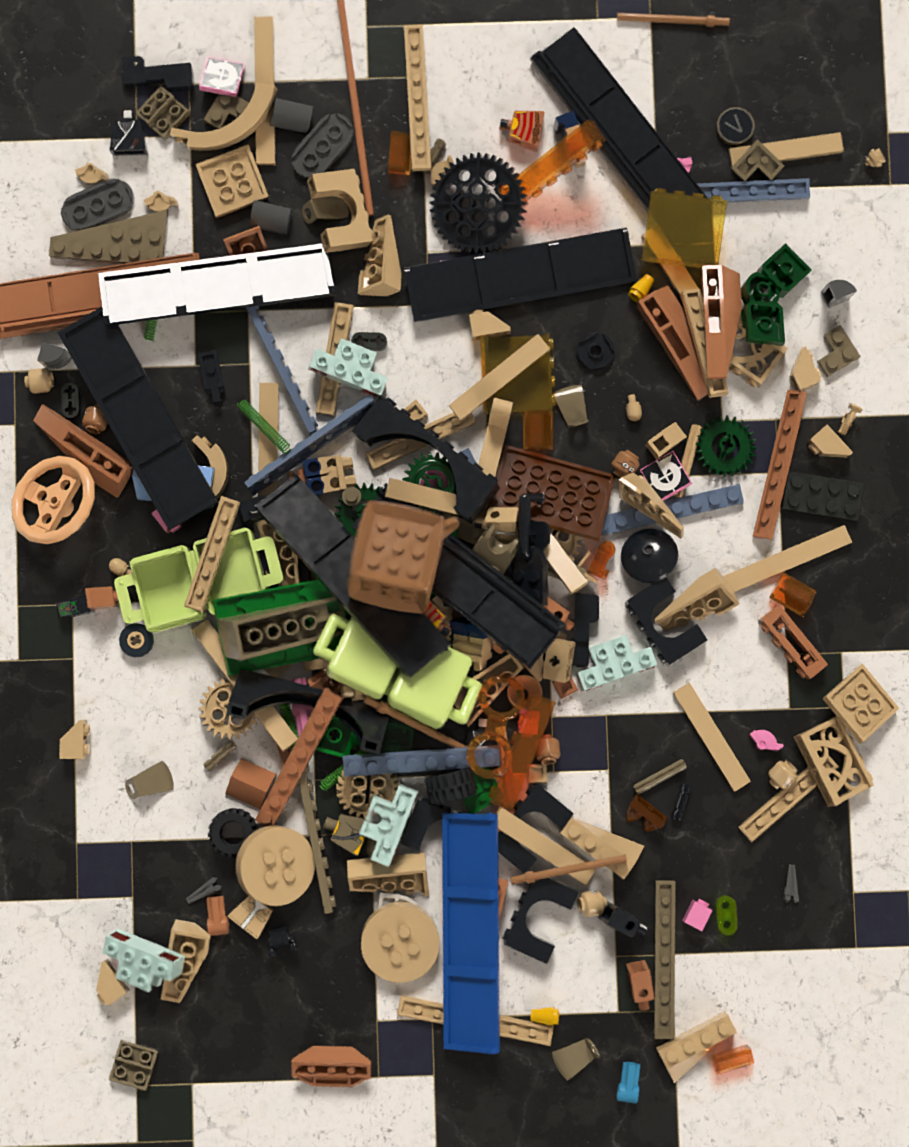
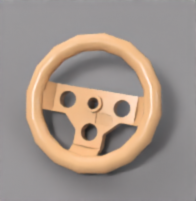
M65 456L44 459L30 468L17 484L12 498V519L17 531L29 541L41 544L63 541L78 531L88 518L95 500V482L89 469L77 459ZM62 468L63 474L57 483L44 487L34 482L48 470ZM82 482L83 498L78 511L67 524L56 530L62 517H68L73 512L74 505L72 499ZM70 483V487L65 490V486ZM47 494L45 500L41 501L42 497ZM24 499L38 505L40 516L34 525L29 526L23 515ZM52 517L51 521L46 524L47 519Z

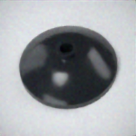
M650 528L635 532L625 541L621 550V562L625 572L634 580L643 583H655L667 578L674 571L678 563L679 554L675 541L669 534L659 529ZM648 548L651 549L649 553L645 552Z

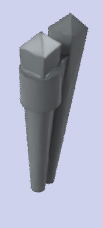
M789 864L783 899L787 903L792 896V901L796 903L799 900L795 865Z
M212 877L187 897L188 904L220 891L222 886H214L217 878Z

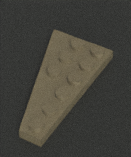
M164 210L50 237L49 257L120 264L163 258L168 211Z

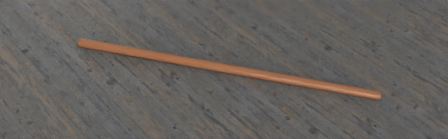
M337 0L365 209L370 217L374 216L345 2L344 0Z

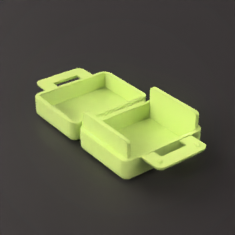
M248 528L230 532L204 612L185 607L184 604L207 538L196 541L193 545V551L187 546L180 545L133 558L129 561L132 574L117 577L114 581L124 622L131 624L144 620L146 629L149 632L157 633L204 620L207 616V609H209L212 615H215L213 599L268 589L267 586L281 583L283 574L273 538L267 536L255 540L253 531ZM263 549L270 570V574L264 575L258 552ZM131 585L136 587L141 609L134 611L127 589Z
M332 614L314 648L316 656L330 662L326 670L330 678L375 699L381 698L384 694L388 695L389 707L435 729L442 727L448 718L460 724L467 723L482 690V684L479 681L467 676L472 664L471 658L450 647L448 651L436 656L409 679L353 617L347 620L337 614ZM338 627L345 632L334 652L328 649V646ZM463 686L469 690L459 711L453 708V705Z

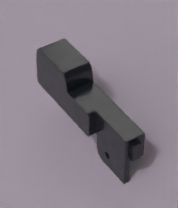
M141 56L121 58L123 72L121 73L122 84L125 87L166 84L169 92L190 91L194 88V73L190 62L145 67V61Z
M575 594L574 642L576 643L572 665H576V667H586V665H589V623H595L599 620V596L595 594Z

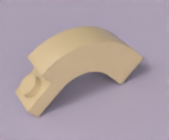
M197 435L192 441L208 457L210 467L215 468L211 489L218 499L227 485L229 476L228 462L217 444L210 449L209 447L212 444L205 437L201 439Z

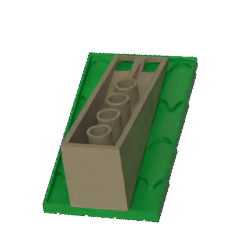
M318 579L212 600L227 675L229 676L239 674L240 669L257 671L318 659L320 657L314 654V648L329 617L332 614H337L347 619L345 608ZM337 627L328 649L336 651L345 632L344 630Z

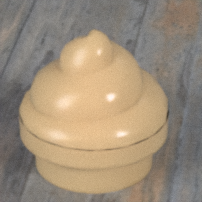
M879 148L876 150L872 149L869 152L866 165L881 167L882 163L886 162Z

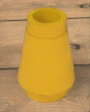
M645 274L644 277L629 289V297L638 303L639 300L647 296L654 279L650 275Z
M554 1007L531 1009V1021L549 1026L558 1025L559 1009Z

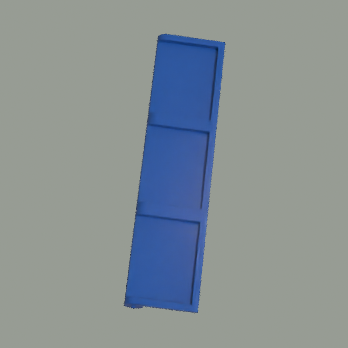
M491 812L487 814L442 813L444 1049L495 1054L500 1052L498 814Z

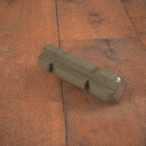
M439 138L434 143L435 147H432L430 150L431 170L432 165L436 164L442 153L440 151H443L446 146L445 141ZM426 170L422 172L429 174L431 170Z
M232 740L228 741L225 747H221L211 756V759H208L203 764L208 771H212L216 764H220L230 755V752L237 748V745Z

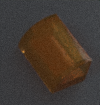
M391 131L388 173L411 175L410 135Z
M540 409L523 412L524 450H553L552 411Z
M783 572L769 598L803 617L813 602L816 590Z
M748 1044L710 1055L716 1075L754 1064L752 1050Z

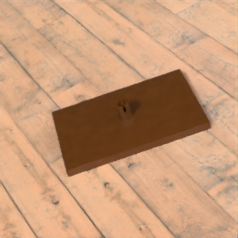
M505 444L496 475L500 490L488 503L487 510L490 507L519 508V498L522 494L542 493L545 495L544 503L539 505L536 502H531V521H544L551 529L599 542L615 474Z

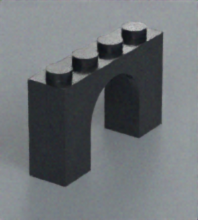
M665 578L653 583L625 602L627 604L625 609L630 616L634 615L637 619L636 625L638 629L646 633L648 636L646 640L651 648L655 647L658 651L657 657L662 664L666 663L669 666L708 639L698 624L679 636L672 638L664 637L654 629L651 621L653 609L659 602L676 592L669 580Z
M531 784L525 792L527 795L523 801L519 799L513 807L515 810L513 815L519 819L527 813L539 812L546 815L560 828H563L574 814L539 784L535 786ZM501 830L498 831V853L525 874L537 858L521 846L519 842Z
M424 797L421 800L417 799L401 844L419 850L428 827L435 821L442 820V813H453L450 811L451 808L440 804L439 807L432 805L429 799Z
M544 878L535 880L533 883H526L529 887L526 893L522 892L518 901L521 905L518 911L514 910L510 919L513 923L510 929L506 928L502 939L505 940L504 945L548 964L555 945L535 936L529 931L526 926L527 912L533 904L543 900L552 901L571 910L579 892L556 880Z

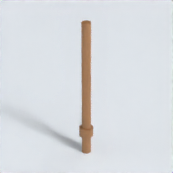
M617 13V21L703 24L706 27H714V25L729 26L730 18L715 17V15L698 17Z
M368 695L364 698L363 702L376 708V711L379 713H386L452 748L467 747L389 707V704L382 700L378 701Z
M625 854L538 872L528 871L523 875L510 877L511 884L533 883L538 879L626 863L627 858Z

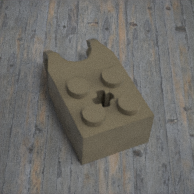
M492 525L483 532L473 551L504 575L517 553L519 540L515 539L509 544L500 543L495 537L496 526Z

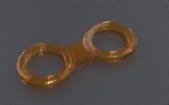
M496 675L489 678L479 691V704L488 718L485 732L477 735L467 748V761L470 768L483 778H496L503 775L510 768L513 761V750L504 734L507 720L515 718L521 712L525 703V693L517 680L507 675ZM497 683L510 685L517 695L515 707L506 713H498L492 710L487 702L488 690ZM485 740H494L504 749L505 760L495 770H485L475 760V749Z

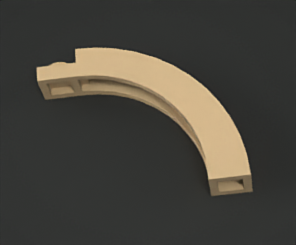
M256 82L255 90L248 106L230 124L208 132H192L171 128L170 136L178 143L186 144L187 141L189 149L198 151L219 150L237 144L251 135L266 119L275 102L278 89L275 85Z

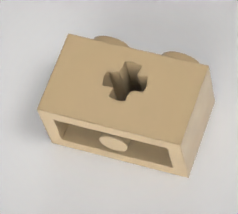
M556 638L545 652L546 657L542 666V678L562 683L570 680L576 642Z

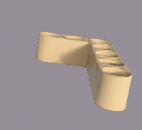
M498 398L493 400L478 464L484 469L483 473L487 476L490 473L494 477L496 476L513 405L511 401Z

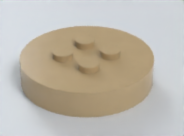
M277 825L266 826L253 832L242 844L236 859V874L242 889L254 900L271 906L285 905L298 899L309 887L315 871L313 850L306 838L293 829Z
M408 902L386 904L374 911L364 925L361 937L363 958L376 975L387 981L401 983L415 980L428 972L436 961L439 952L437 926L432 917L415 904Z

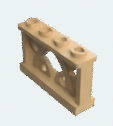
M741 315L738 324L741 334L736 335L735 339H741L746 336V330L742 328ZM750 343V349L754 355L738 357L732 352L729 365L730 371L737 376L741 375L744 377L746 383L750 386L759 388L788 348L786 346L762 344L761 348H757L760 351L758 353L754 346L755 343ZM773 352L776 354V357L768 366L763 358ZM756 361H760L763 365V372L760 375H754L750 371L751 367H755L758 370V363Z
M837 716L794 737L828 807L837 806L843 801L874 786L872 775L866 770L864 759L855 748L854 739L849 736L845 725ZM828 727L834 728L837 734L836 738H833L832 732H830L828 740L825 739V731ZM820 731L821 740L811 741L809 736ZM821 747H823V757L820 758L817 751L822 752ZM828 748L844 755L841 774L831 768L825 769L823 764L828 758ZM854 773H856L860 781L856 787L849 785L846 781L847 779L856 781L853 779ZM829 774H834L838 780L833 777V781H831ZM843 785L850 790L841 796L837 794Z

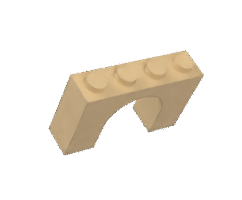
M355 169L312 174L307 180L311 199L329 196L337 197L343 200L351 211V222L349 225L327 228L321 234L325 253L363 248L373 241V232L369 228V216L364 208V196L360 192V181L355 173Z

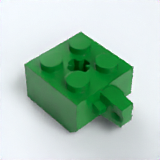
M333 716L316 750L343 758V756L350 755L352 749L356 750L357 745H361L353 732L341 720ZM334 729L338 730V734H340V738H336V741L332 740L333 736L330 735L331 731L334 732Z

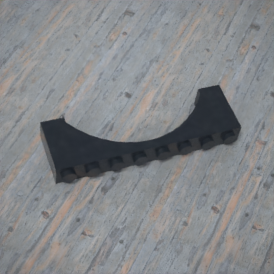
M380 396L352 432L369 447L374 443L385 440L410 439L425 443L439 451L449 462L456 482L457 496L456 505L453 509L458 515L472 524L500 490L497 483L498 479L490 473L488 476L483 473L484 469L477 463L471 464L467 461L469 458L461 451L459 453L453 450L454 446L445 440L443 443L439 440L440 436L433 430L427 431L424 428L425 425L420 420L416 419L414 421L411 419V414L403 408L399 410L395 407L397 404L389 397L385 399Z
M240 669L228 701L226 715L246 720V717L255 711L273 705L303 704L315 707L324 690ZM344 697L334 716L353 732L361 745L360 750L379 754L390 715L379 713L376 711V708L364 703V700L352 701L351 697Z

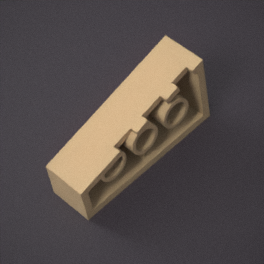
M508 654L472 678L482 684V690L466 723L468 727L523 669L520 662L511 654ZM463 686L454 703V706L459 711L469 690Z

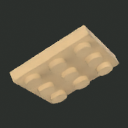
M249 145L196 164L216 218L253 205L254 200L261 202L269 199Z
M863 664L855 668L822 698L859 744L869 738L900 709Z

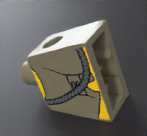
M340 814L338 821L327 817L323 828L333 832L331 841L354 855H359L366 837L359 833L366 819L346 814Z

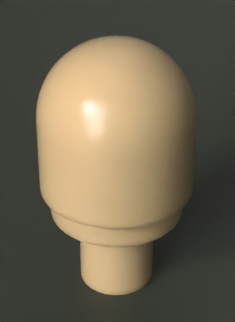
M634 394L628 395L629 403L626 404L627 417L631 421H638L642 417L641 405L639 402H636Z
M114 558L109 562V569L118 576L132 574V571L128 569L129 565L121 559Z

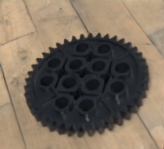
M478 152L476 157L473 153H470L469 158L463 155V161L456 158L457 164L455 165L450 162L451 168L444 167L446 173H439L442 179H435L438 187H432L436 193L430 194V196L435 198V200L429 202V204L434 206L430 210V212L435 213L431 219L437 220L434 227H441L438 233H444L442 238L444 240L449 238L448 244L452 245L454 243V248L456 249L461 246V251L463 252L466 249L468 253H472L474 250L476 254H479L481 250L483 253H487L488 249L493 252L494 246L501 249L500 243L507 245V238L513 240L511 234H518L515 228H522L519 221L525 220L521 215L522 213H527L523 206L528 205V203L524 202L523 199L527 198L528 195L522 194L526 187H520L524 181L521 179L517 180L520 174H513L515 171L514 167L508 169L510 163L505 162L503 164V159L499 158L497 160L495 155H492L490 158L489 154L485 153L483 157L482 153ZM468 171L470 177L467 181H463L462 176ZM492 171H495L496 178L490 181L488 176ZM452 185H455L456 192L451 195L449 189ZM481 185L483 188L482 193L476 195L475 188ZM488 185L495 187L494 191L497 195L489 193ZM504 185L509 187V192L506 195L501 193ZM464 186L468 187V189H467V190L469 191L468 194L463 193V192H464V189H463ZM494 198L495 206L490 209L488 201ZM464 199L469 200V206L467 208L462 207V201ZM475 199L480 200L482 208L477 207ZM454 212L456 219L450 222L449 215ZM481 212L482 219L476 222L474 217L476 213ZM504 212L508 214L506 222L501 221V215ZM462 213L468 214V221L463 220ZM489 213L494 214V221L489 220ZM467 226L469 231L467 235L463 236L461 229ZM490 226H494L495 232L489 236L487 229Z

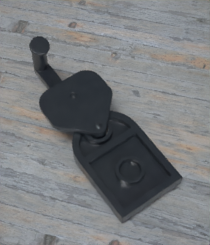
M542 493L522 494L519 498L518 540L520 549L515 554L512 562V582L544 606L548 605V563L543 552L550 544V527L544 521H531V502H536L540 505L544 503L545 495Z

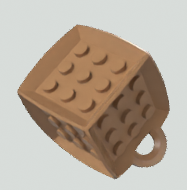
M375 501L367 502L358 528L351 570L347 581V592L350 598L382 608L423 614L428 608L441 544L444 538L457 529L460 524L458 519L452 517L445 520L441 516L403 505Z

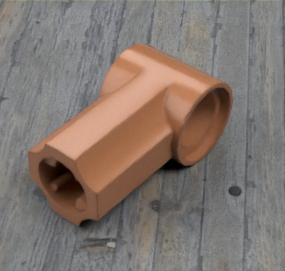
M224 896L207 897L208 934L211 936L229 934V921L226 916Z

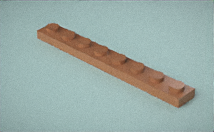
M787 390L754 527L753 537L773 539L807 393L804 391Z
M329 688L324 689L255 821L265 827L276 825L344 697Z

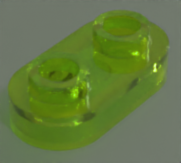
M727 895L720 896L716 901L717 928L724 935L735 933L738 926L736 902ZM727 901L729 905L724 909L722 903ZM725 921L730 922V926L728 928H724L723 926Z

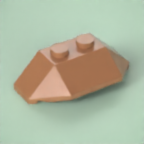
M312 1046L292 1059V1077L298 1078L311 1086L353 1087L365 1080L371 1079V1061L353 1047Z

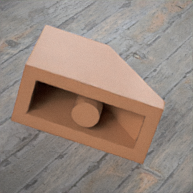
M114 587L85 589L88 608L100 610L118 607L117 602L119 600Z

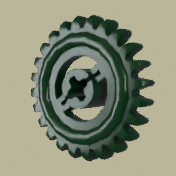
M729 415L725 417L724 421L721 416H718L717 422L711 418V425L704 423L706 430L701 428L702 436L697 435L700 442L696 443V445L700 449L695 451V454H701L698 461H704L702 467L709 466V473L714 469L715 476L721 472L724 478L727 472L733 477L734 471L737 474H741L740 468L747 470L748 468L745 463H753L749 457H755L756 454L751 451L757 449V446L752 445L757 439H750L754 431L747 433L749 425L742 427L744 420L737 424L736 416L730 421ZM726 433L725 437L721 438L717 443L716 448L719 457H716L712 450V441L718 434ZM734 436L739 443V452L733 459L725 460L726 455L732 453L736 447L735 440L732 438ZM728 440L729 448L725 451V446L722 444Z
M429 452L428 458L421 454V461L414 458L416 465L409 463L408 466L411 468V471H404L408 477L402 478L403 481L419 485L420 478H422L424 486L429 487V479H436V484L443 491L457 494L452 468L449 462L446 461L445 456L440 458L439 452L436 453L435 457ZM431 469L441 471L446 476L448 482L447 489L442 486V480L439 476H429L425 472ZM421 506L420 510L424 511L427 509L429 513L434 510L436 515L439 514V510Z
M363 482L362 488L358 484L355 485V488L361 493V501H374L378 496L381 486L374 490L373 483L367 488L366 483ZM338 498L337 500L341 505L334 506L339 510V512L334 513V516L339 517L340 519L338 520L356 538L357 532L351 528L354 524L352 518H359L366 504H362L356 511H352L354 506H348L343 502V499Z

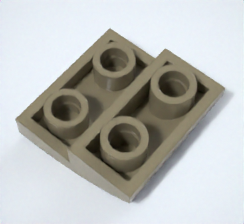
M162 86L136 112V115L165 141L170 137L171 128L177 129L191 114L186 107L179 103Z
M120 1040L108 1080L147 1091L158 1050Z

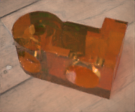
M604 541L600 544L588 569V573L604 580L607 578L609 571L605 567L609 558L614 555L616 550L612 542Z

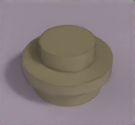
M355 487L346 488L342 494L343 502L348 506H356L361 501L360 491Z

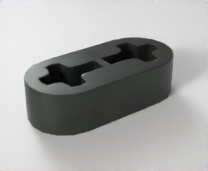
M357 332L351 339L352 343L357 344L355 340H358V337H362V340L368 341V343L363 342L361 347L371 351H382L387 347V338L383 333ZM378 337L381 338V341H384L379 347L376 343L370 342L377 341Z
M69 382L61 388V404L63 415L72 420L78 418L81 412L80 390L77 385ZM69 387H72V389L75 390V392L72 393V399H70L69 394L66 393V391L69 390ZM70 403H72V407L76 409V411H74L72 415H70L69 412H66L68 409H70Z

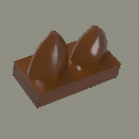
M638 794L632 798L626 812V822H633L642 816L645 817L643 821L645 832L653 831L657 828L661 829L667 819V816Z

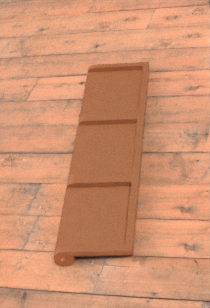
M199 253L182 254L0 283V339L62 330L102 307L98 273L200 260Z

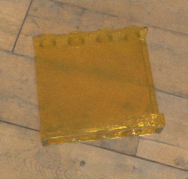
M655 188L654 191H651L649 193V208L640 261L702 269V266L718 265L727 200H723L722 196L712 195L711 198H704V194L693 193L692 196H688L683 191H674L673 194L666 193V189Z
M549 333L541 335L540 337L550 350H553V338H549ZM488 335L480 336L482 378L535 336L488 338ZM550 350L483 403V414L491 413L494 398L513 402L511 413L552 411L553 406H556V396L552 395V387H555V376H551V368H554V357H550Z

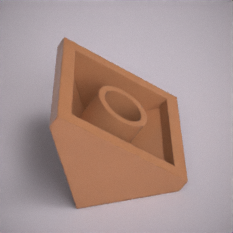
M259 226L223 239L230 256L268 251Z
M241 758L231 775L225 794L261 809L276 773Z

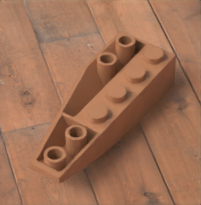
M723 265L702 266L701 279L707 379H727L742 310L740 273Z
M669 286L653 291L639 300L636 307L698 401L708 395L686 313Z
M42 404L33 421L67 457L77 459L89 469L95 484L118 498L133 473V466L130 461Z

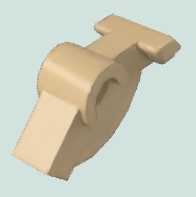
M448 155L447 161L438 162L433 166L430 175L432 186L437 185L435 179H442L439 173H446L444 167L451 168L450 162L454 163L451 155Z
M87 163L84 167L75 169L76 175L88 184H96L102 179L105 181L109 179L108 174L98 169L93 163Z
M160 191L154 192L152 196L143 200L145 205L155 212L167 210L171 205L179 206L174 197L164 195Z
M852 403L849 404L848 408L851 410L849 413H845L838 433L846 435L853 420L856 418L855 414L862 412L863 409Z

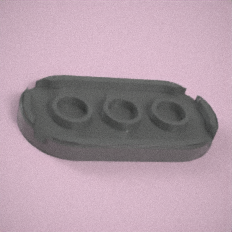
M329 114L320 119L293 152L292 165L299 177L308 180L312 174L325 173L331 168L353 140L354 131L350 120L341 114Z
M113 178L69 196L61 208L62 220L67 227L74 231L100 226L127 214L134 204L133 190L128 183Z

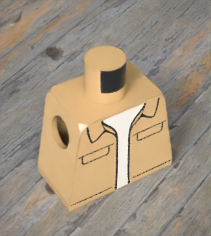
M490 507L487 510L486 517H477L475 519L474 527L485 529L486 531L494 525L496 526V539L500 543L509 544L515 539L518 540L519 508Z
M248 896L228 917L254 938L258 939L274 909Z

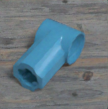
M623 1062L621 1082L618 1084L617 1101L637 1103L640 1064Z

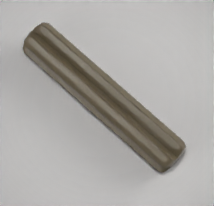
M683 759L678 760L633 786L637 794L645 792L687 768L686 763Z

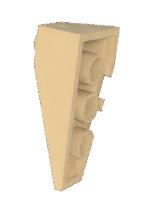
M386 215L374 222L372 229L373 241L370 243L369 253L365 254L364 257L366 261L364 271L361 270L359 274V295L389 296L399 292L401 289V269L392 219L390 215Z
M634 473L621 477L619 480V498L681 539L684 527L643 476H637Z
M714 568L692 583L655 618V622L666 632L685 626L689 621L698 618L700 621L706 619L705 616L714 613L717 615L724 614L740 603L725 577Z
M177 919L174 922L168 949L184 955L185 959L182 974L171 981L164 979L161 1000L180 1003L208 954L211 935L196 923Z

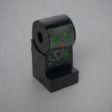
M86 595L56 603L59 619L95 613V610L88 608Z

